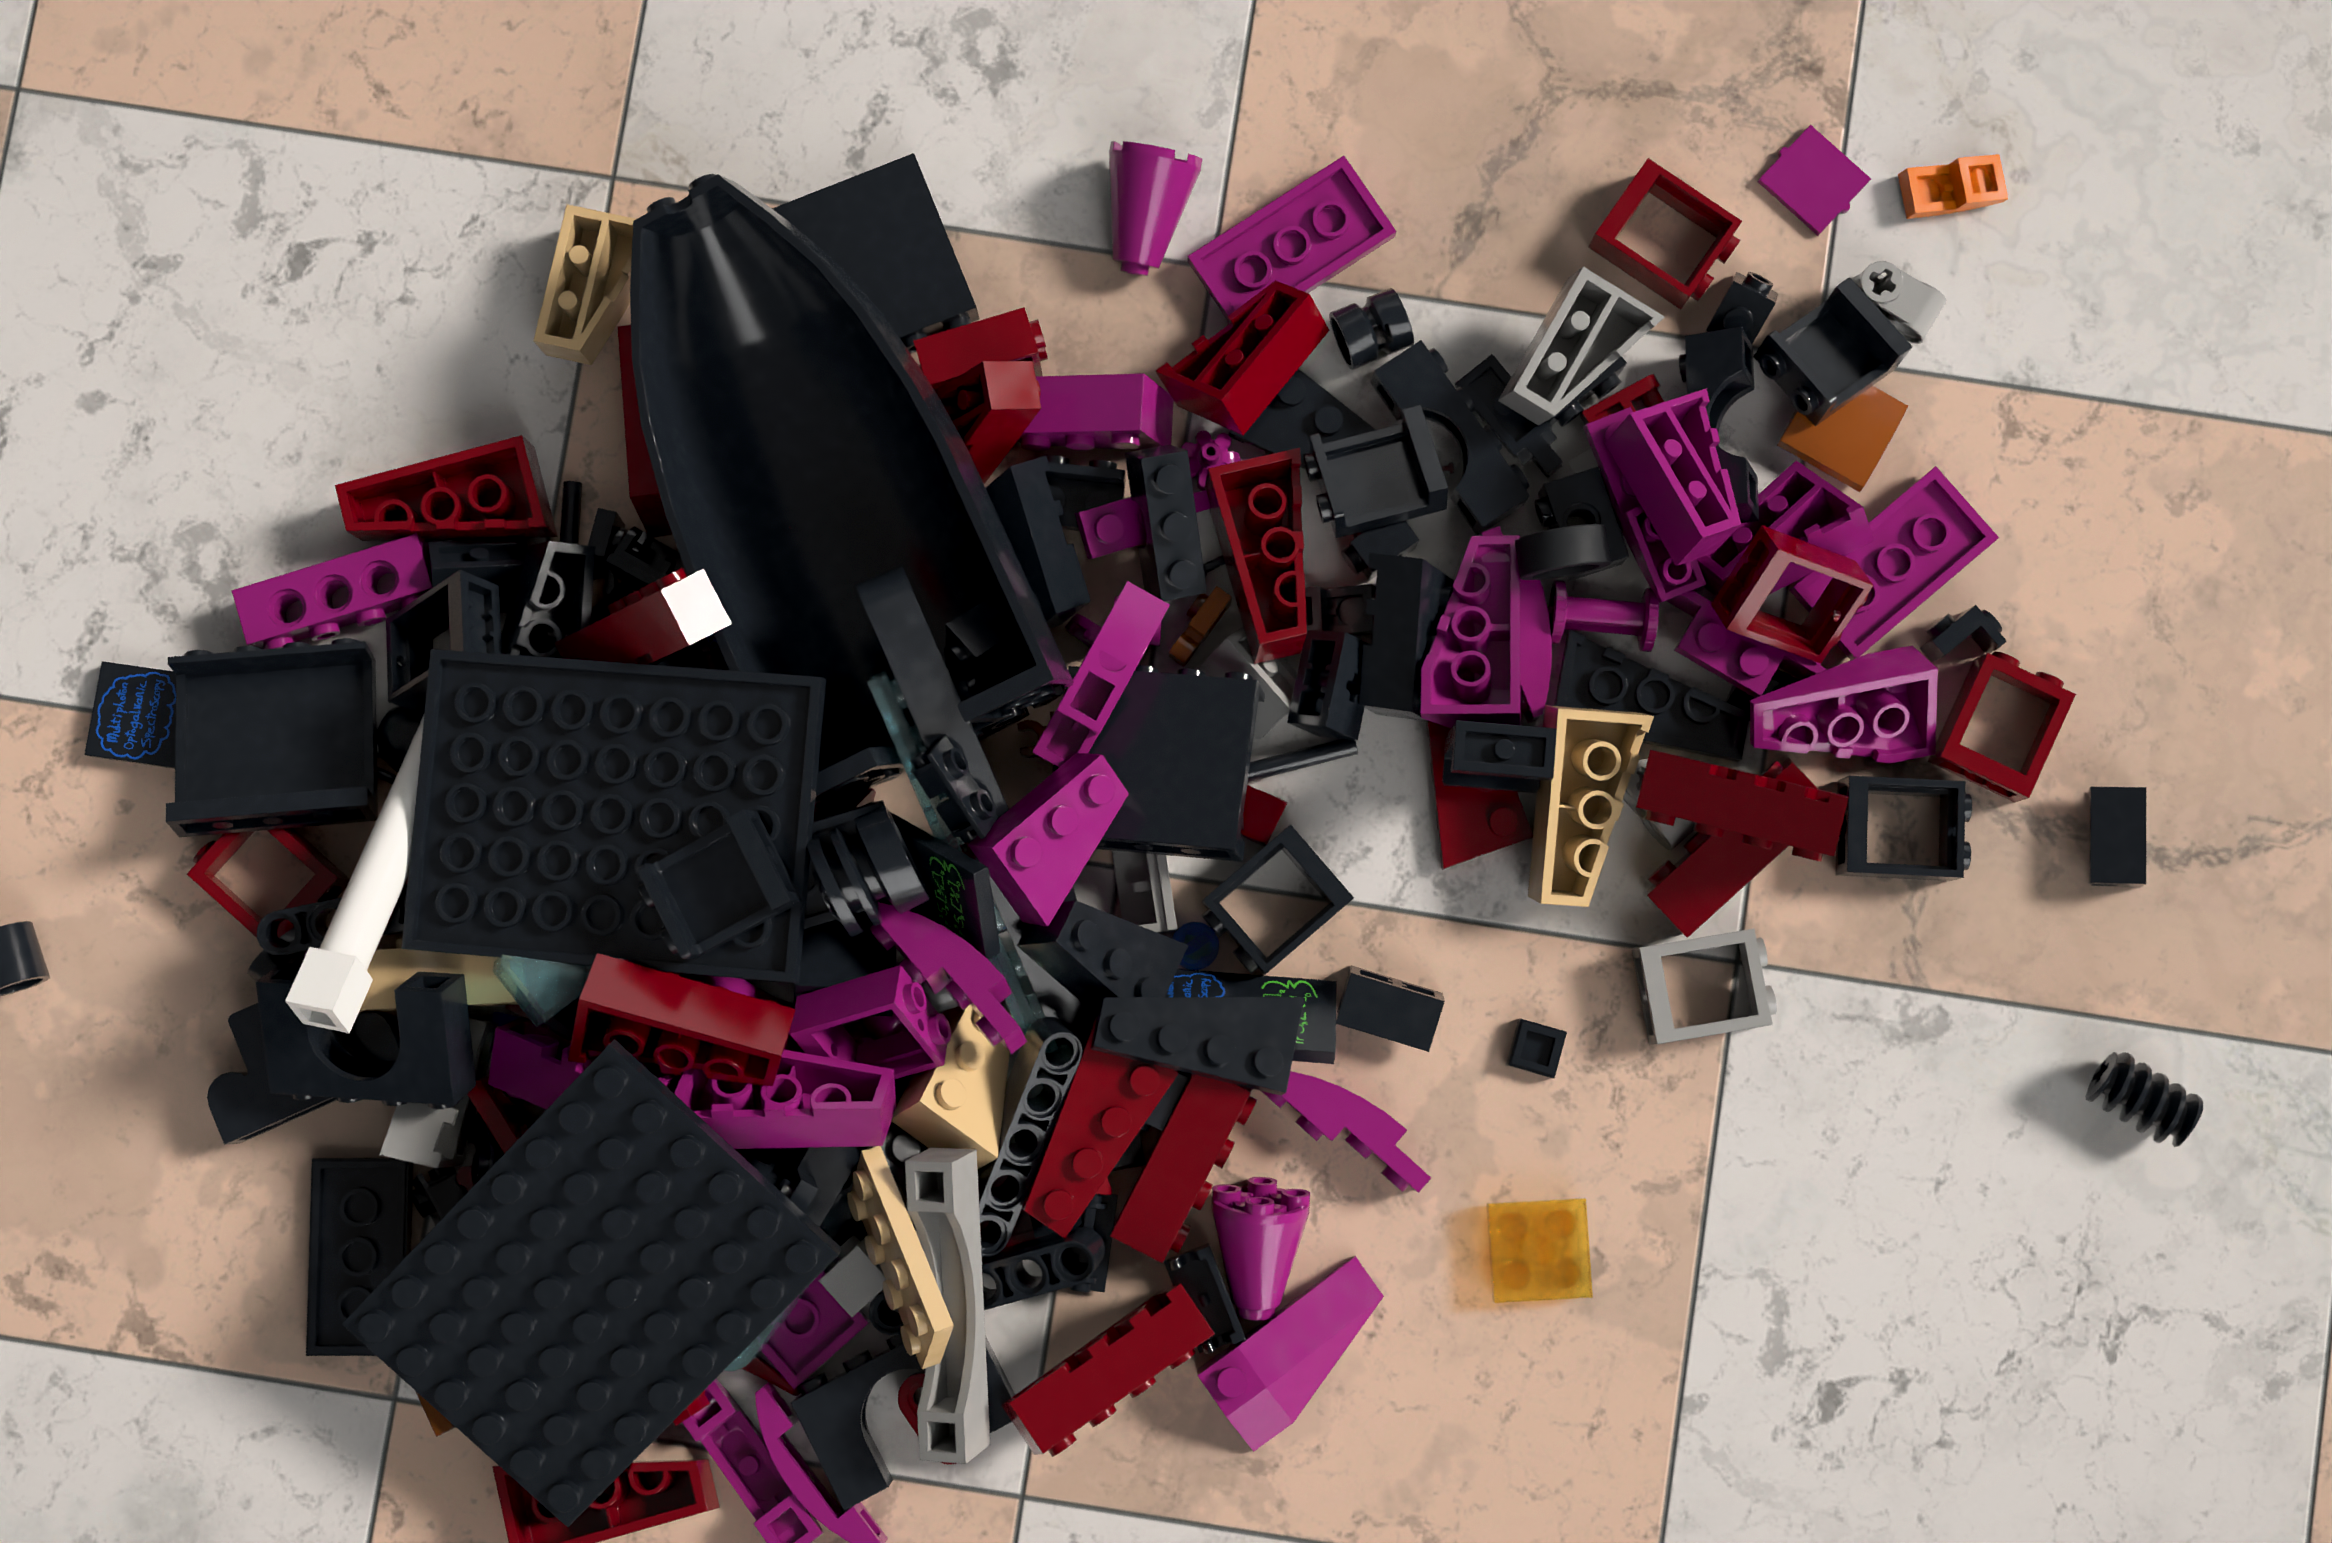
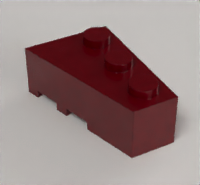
M1276 280L1227 316L1231 323L1207 340L1202 335L1191 343L1195 350L1173 367L1166 362L1155 371L1178 407L1244 435L1330 331L1309 293Z

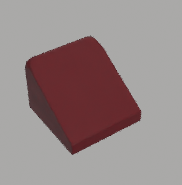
M1247 785L1243 812L1244 830H1241V836L1265 847L1288 802Z

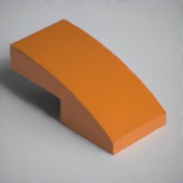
M1999 154L1961 157L1947 165L1906 168L1898 174L1906 219L1967 211L2003 203L2008 200Z

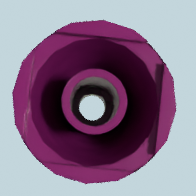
M1111 141L1109 174L1112 255L1114 261L1122 263L1120 271L1148 276L1149 268L1159 269L1201 172L1202 158L1188 154L1187 160L1175 158V150L1128 141H1123V144L1120 145L1116 141Z

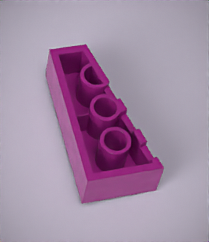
M785 1049L773 1086L708 1079L703 1070L691 1068L682 1073L674 1093L734 1149L883 1146L896 1109L894 1069Z

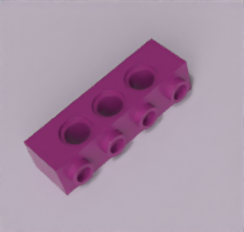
M413 534L231 590L246 644L261 649L282 648L286 643L297 642L310 637L313 641H322L336 637L341 633L340 628L355 623L359 627H366L385 621L387 619L385 614L402 609L432 589L428 541L418 534ZM387 573H394L395 584L393 588L385 594H379L377 584L380 578ZM347 587L349 591L347 602L342 607L334 609L332 606L333 594L338 589ZM296 601H301L303 606L301 616L296 621L288 623L286 619L288 607Z

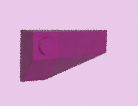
M1520 535L1471 536L1455 578L1453 591L1444 615H1441L1438 623L1437 634L1429 655H1426L1421 668V718L1448 728H1452L1456 720L1521 725L1520 572L1515 548V540L1519 539Z
M1911 645L1863 655L1750 700V744L1754 748L1804 754L1809 751L1832 753L1835 757L1850 759L1851 755L1872 757L1876 762L1895 763L1935 755L1938 668Z
M1356 1256L1349 1259L1278 1310L1273 1318L1263 1321L1245 1334L1246 1340L1231 1344L1197 1369V1376L1253 1452L1294 1423L1383 1299V1294Z

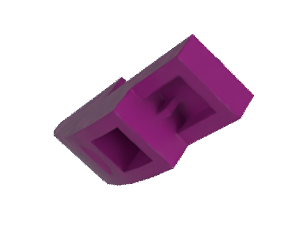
M1631 407L1586 424L1583 426V429L1600 469L1618 525L1644 577L1659 603L1706 585L1697 559L1678 566L1675 565L1605 444L1626 417L1633 412Z
M1500 526L1482 532L1480 536H1503ZM1520 578L1521 714L1524 713L1527 723L1537 720L1544 711L1552 667V638L1549 612L1541 581L1522 580Z
M1129 581L1126 582L1075 674L1073 685L1068 687L1032 751L1034 754L1060 767L1075 753H1089L1170 604Z
M878 902L882 915V924L878 926L872 925L869 927V930L886 951L895 946L905 958L898 964L904 968L914 982L919 984L925 982L935 995L945 988L962 1010L970 1005L981 1018L975 1025L993 1047L1001 1041L1006 1049L1013 1054L1027 1042L1020 1026L1000 1004L1012 994L1005 977L985 956L946 927L911 911L900 914L892 905Z
M1290 1071L1287 1092L1282 1096L1261 1091L1280 1109L1287 1102L1299 1112L1301 1116L1295 1122L1316 1141L1322 1135L1333 1141L1342 1129L1345 1128L1350 1132L1345 1141L1365 1159L1372 1153L1386 1165L1381 1174L1401 1192H1404L1410 1186L1419 1193L1430 1181L1431 1177L1395 1145L1407 1132V1129L1366 1099L1333 1083Z

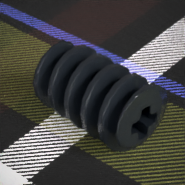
M2113 1052L2100 1064L2092 1077L2085 1096L2087 1101L2093 1102L2103 1093L2106 1095L2102 1105V1109L2105 1112H2110L2118 1104H2121L2120 1121L2128 1122L2137 1114L2139 1115L2136 1125L2138 1132L2144 1133L2154 1124L2156 1129L2153 1141L2161 1143L2169 1135H2172V1145L2174 1147L2180 1146L2188 1138L2203 1112V1100L2199 1095L2193 1093L2186 1095V1090L2181 1084L2173 1083L2169 1085V1079L2162 1073L2152 1075V1069L2148 1064L2141 1062L2135 1064L2133 1055L2126 1052L2118 1055L2116 1052Z

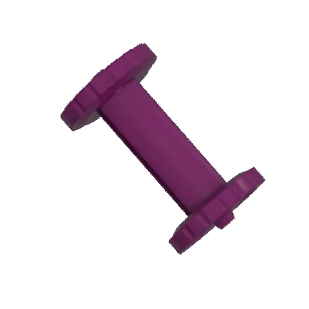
M1554 580L1549 606H1547L1552 644H1559L1564 629L1635 635L1637 636L1640 651H1652L1659 623V601L1651 588L1645 589L1639 603L1567 596L1565 581Z

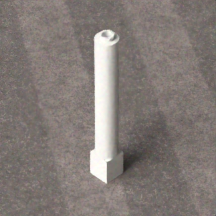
M424 716L319 949L309 947L285 1000L303 1024L350 1033L373 981L367 969L409 875Z

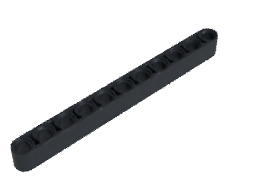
M901 565L857 584L858 594L928 752L932 750L942 736L946 735L953 747L958 748L964 754L968 762L969 772L980 789H984L991 796L995 804L996 814L1000 818L1009 808L972 723L964 722L956 705L962 702L903 566ZM990 877L994 902L1045 1017H1055L1061 1020L1081 1042L1082 1050L1084 1051L1096 1015L1017 946L1028 923L1022 922ZM1062 1038L1055 1039L1058 1046H1060Z

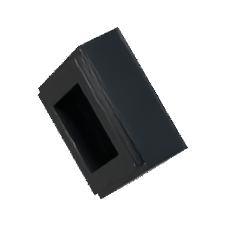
M1521 1018L1518 1019L1506 1065L1555 1079L1567 1032Z

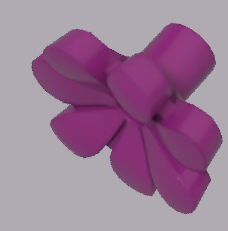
M1200 431L1195 436L1196 444L1185 442L1181 447L1188 450L1191 479L1196 476L1199 477L1197 487L1201 491H1204L1208 468L1241 461L1239 453L1228 451L1232 445V439L1226 433H1221L1216 439H1212L1208 431Z

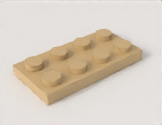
M881 1146L863 1150L860 1154L857 1170L853 1172L852 1191L847 1195L849 1208L855 1221L862 1220L868 1234L865 1237V1246L869 1259L874 1266L880 1264L886 1279L883 1281V1292L887 1304L891 1310L898 1309L904 1326H901V1337L904 1347L910 1356L916 1354L921 1369H925L941 1363L954 1325Z

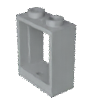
M1755 928L1632 949L1649 1045L1773 1025L1771 1015L1777 1012L1776 998L1770 985L1765 986L1762 967L1767 966L1768 963L1767 951L1763 939L1756 938ZM1739 944L1752 1015L1674 1028L1661 957Z

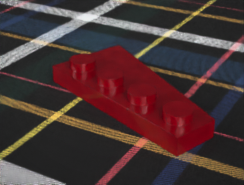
M1426 721L1442 870L1533 838L1532 830L1517 792L1445 786L1442 783L1445 737L1451 728Z

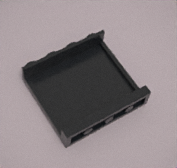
M914 153L772 208L791 222L842 267L884 314L910 354L916 352L913 340L970 324L980 319L976 304Z
M340 638L332 641L331 644L313 646L304 642H290L284 644L282 648L275 649L240 646L235 648L233 652L212 653L206 650H191L184 653V656L168 657V665L176 674L175 802L166 803V823L179 837L377 821L376 660L365 641L360 642L352 638Z
M1137 665L1101 733L1089 751V754H1102L1129 793L1096 849L1243 862L1245 842L1241 837V827L1258 701L1264 702L1265 694L1258 680H1253L1251 675L1241 672H1227L1224 677L1206 676L1200 670L1190 668L1179 669L1177 674L1159 673L1158 669L1151 666ZM1077 666L1068 667L1072 679L1079 669ZM1053 765V772L1057 770L1059 767Z

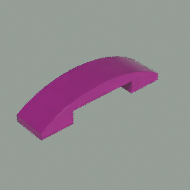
M715 1379L705 1389V1396L711 1404L682 1423L696 1442H702L756 1519V1522L753 1524L767 1543H811L824 1533L817 1519L800 1503L782 1479L771 1459L763 1436L722 1384Z
M768 1382L755 1392L756 1410L765 1445L782 1479L800 1503L824 1526L850 1543H886L888 1537L861 1502L842 1511L785 1435V1432L792 1428L799 1419L773 1384Z

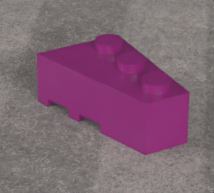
M1707 388L1630 413L1605 443L1676 566L1714 553L1741 525L1728 470L1721 469L1716 446L1720 443L1717 428H1711L1706 406L1710 402Z
M1795 461L1758 494L1759 521L1741 523L1714 553L1698 558L1697 562L1706 582L1705 588L1714 595H1717L1761 525L1842 556L1875 541L1863 506L1798 461ZM1790 562L1770 594L1811 574L1814 570Z
M1075 753L997 819L985 838L980 839L977 836L968 846L980 863L989 868L990 877L1022 922L1048 927L1129 793L1102 754Z

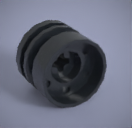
M885 805L854 819L860 842L851 846L845 836L837 828H834L829 833L837 853L830 856L819 837L811 839L807 844L811 858V871L816 885L831 914L844 925L851 937L864 932L857 910L864 908L874 926L882 924V915L877 900L883 897H887L900 914L931 900L904 839Z

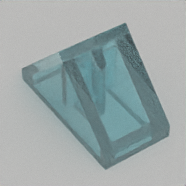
M501 955L494 961L493 973L536 1028L581 995L591 970L589 966Z

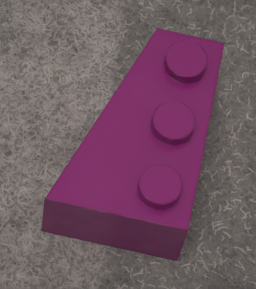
M1144 373L1036 376L1041 390V409L1017 440L1021 443L1023 449L1033 451L1049 450L1050 446H1065L1076 450H1090L1094 448L1143 450L1171 445L1174 400L1166 390Z

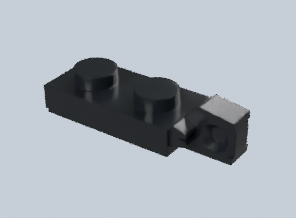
M1491 354L1457 381L1455 388L1460 386L1468 393L1474 403L1475 412L1486 425L1492 428L1502 445L1514 459L1517 458L1523 466L1532 460L1541 472L1549 478L1563 464L1561 458L1550 446V444L1557 440V437L1551 430L1552 425L1548 420L1537 425L1498 401L1511 376L1496 357Z

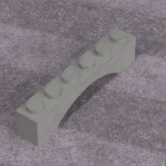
M929 1148L905 1161L907 1211L915 1225L922 1249L954 1327L941 1363L928 1367L925 1370L922 1393L917 1409L919 1458L922 1461L967 1464L990 1445L977 1149Z

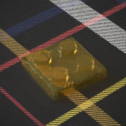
M1586 1198L1486 1203L1492 1299L1494 1303L1593 1298Z

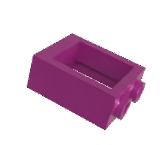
M901 965L797 996L796 1010L789 1034L807 1054L894 1069L895 1079L945 1064L947 1044L951 1039L949 1022L943 1014L937 1012L926 998L921 985L914 982ZM892 1009L908 1030L858 1045L842 1024Z

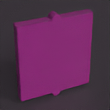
M1810 125L1789 148L1783 147L1779 151L1778 160L1757 182L1819 236L1840 212L1847 213L1850 209L1851 200L1867 185L1871 178Z

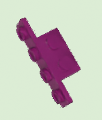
M1697 588L1666 600L1693 617L1674 651L1754 698L1762 696L1778 667L1800 680L1828 670L1821 666V663L1726 630L1713 609L1712 602L1696 593Z

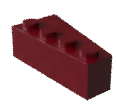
M597 953L579 998L568 1061L586 1063L588 1056L597 1057L615 1039L639 1062L659 1064L661 1073L681 1075V1072L691 1068L701 1069L708 1079L773 1086L796 1009L779 1005L774 1001L761 1000L733 992L721 986H712L687 979L675 973L662 972L634 964L626 959L613 958Z
M1192 1075L1164 1131L1161 1132L1150 1154L1148 1163L1143 1167L1110 1237L1161 1263L1164 1262L1170 1249L1177 1253L1180 1251L1191 1229V1226L1184 1223L1192 1207L1199 1211L1203 1207L1213 1184L1206 1181L1213 1165L1221 1169L1223 1168L1235 1144L1234 1141L1228 1139L1231 1130L1236 1122L1243 1126L1246 1124L1257 1102V1099L1250 1096L1252 1088Z

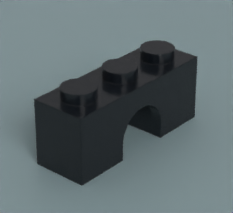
M1165 445L1125 453L1131 500L1138 503L1146 526V545L1138 547L1144 590L1163 601L1207 593L1188 450L1173 445Z

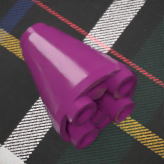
M1270 1177L1249 1178L1248 1186L1215 1185L1212 1187L1211 1208L1231 1300L1236 1305V1314L1248 1320L1271 1319L1275 1316V1308L1281 1304L1310 1213V1192L1303 1189L1277 1188V1180Z

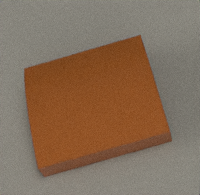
M1872 386L1817 426H1814L1805 415L1795 410L1777 446L1860 492L1891 441L1908 405Z

